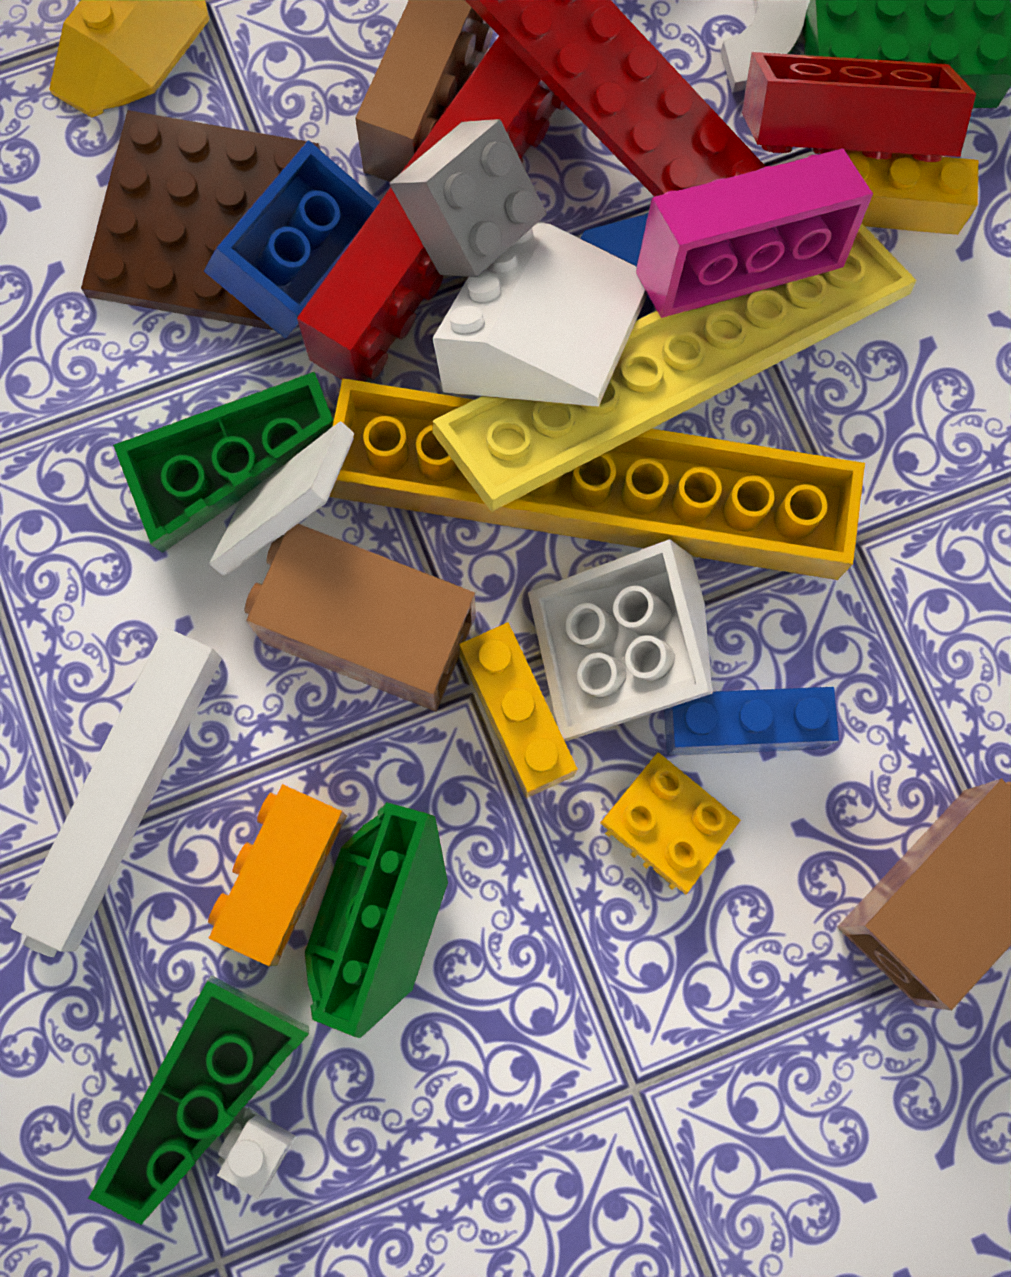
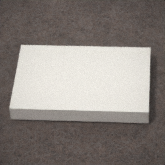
M341 421L245 494L241 498L209 565L223 576L231 573L326 504L353 442L354 433Z

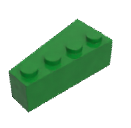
M211 975L88 1199L142 1225L194 1166L199 1157L232 1123L236 1115L250 1099L260 1091L287 1057L309 1035V1026Z

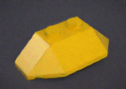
M81 0L63 23L49 87L51 94L91 118L104 113V109L123 106L154 94L210 20L206 0Z

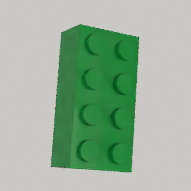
M810 0L802 28L804 55L949 64L976 93L973 108H998L1011 87V0Z

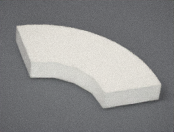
M806 0L754 1L755 17L753 22L741 34L724 40L721 47V55L732 93L746 89L751 52L790 54L804 25Z

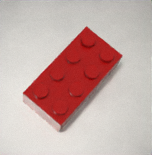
M751 52L742 115L756 144L762 145V149L772 153H789L792 151V147L812 148L811 150L816 154L844 149L861 151L864 156L873 159H890L893 153L911 154L914 159L919 161L940 162L942 156L961 157L976 93L949 64Z

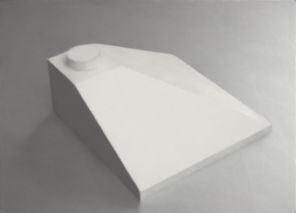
M672 540L663 541L528 592L556 723L565 742L713 693L705 603L693 557Z

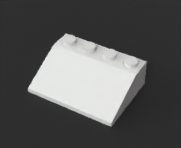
M537 223L479 276L468 277L436 331L433 343L443 392L599 407L648 295L636 274L637 267L551 224Z

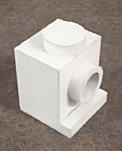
M249 1108L246 1109L239 1124L235 1123L218 1152L220 1156L218 1161L223 1166L217 1176L258 1199L268 1188L296 1136Z

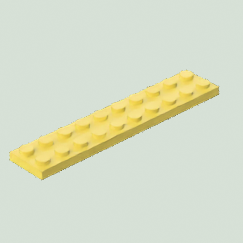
M861 223L843 268L661 318L659 313L654 311L636 320L599 407L481 396L434 419L433 434L492 512L910 295L917 280Z

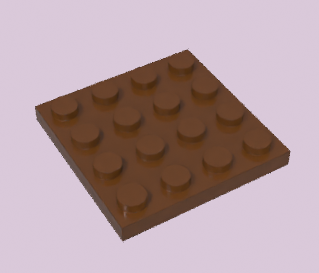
M127 110L81 285L84 295L93 299L274 330L207 275L204 269L217 246L307 141ZM312 142L317 148L320 149L319 143Z

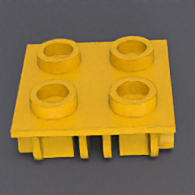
M657 752L617 803L601 820L600 824L607 829L605 834L608 837L614 836L624 846L632 850L630 855L633 858L637 855L645 861L643 866L646 869L652 866L655 872L669 882L668 887L671 890L677 887L686 895L741 820Z

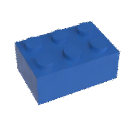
M308 140L217 246L204 272L286 339L298 325L297 317L380 202Z

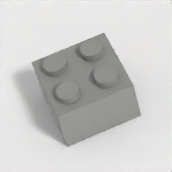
M501 119L461 122L389 183L440 275L479 276L547 215Z

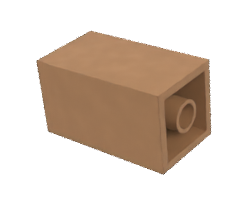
M301 524L295 525L284 535L273 541L266 560L267 564L271 565L263 584L258 582L254 584L244 608V612L249 614L246 621L261 642L437 712L460 656L459 644L466 641L476 618L475 592Z
M1001 778L964 790L837 926L917 1006L952 1011L1011 946L1010 781L1005 782Z

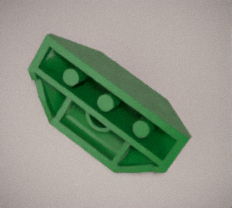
M388 802L377 811L378 815L364 824L341 847L304 952L308 987L313 1000V1004L310 1005L312 1020L357 1038H362L413 990L448 885L436 817Z

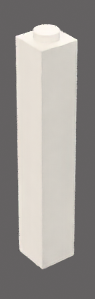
M164 627L11 926V929L27 936L23 942V945L49 957H54L57 950L60 952L77 951L222 660L213 648L167 627Z

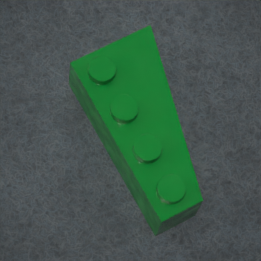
M314 371L114 444L115 452L150 544L163 553L240 501L250 490L331 429L333 418Z

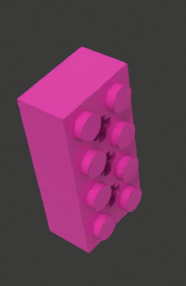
M839 149L652 197L636 274L660 317L663 318L843 268L873 193L845 150Z

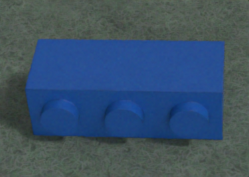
M834 687L713 691L712 694L664 709L667 756L825 749L839 741Z

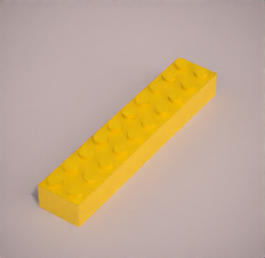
M342 378L333 426L341 421L354 433V439L329 497L644 549L670 539L691 554L692 557L838 580L853 565L865 463L652 428L491 512L433 434L434 419L474 399Z

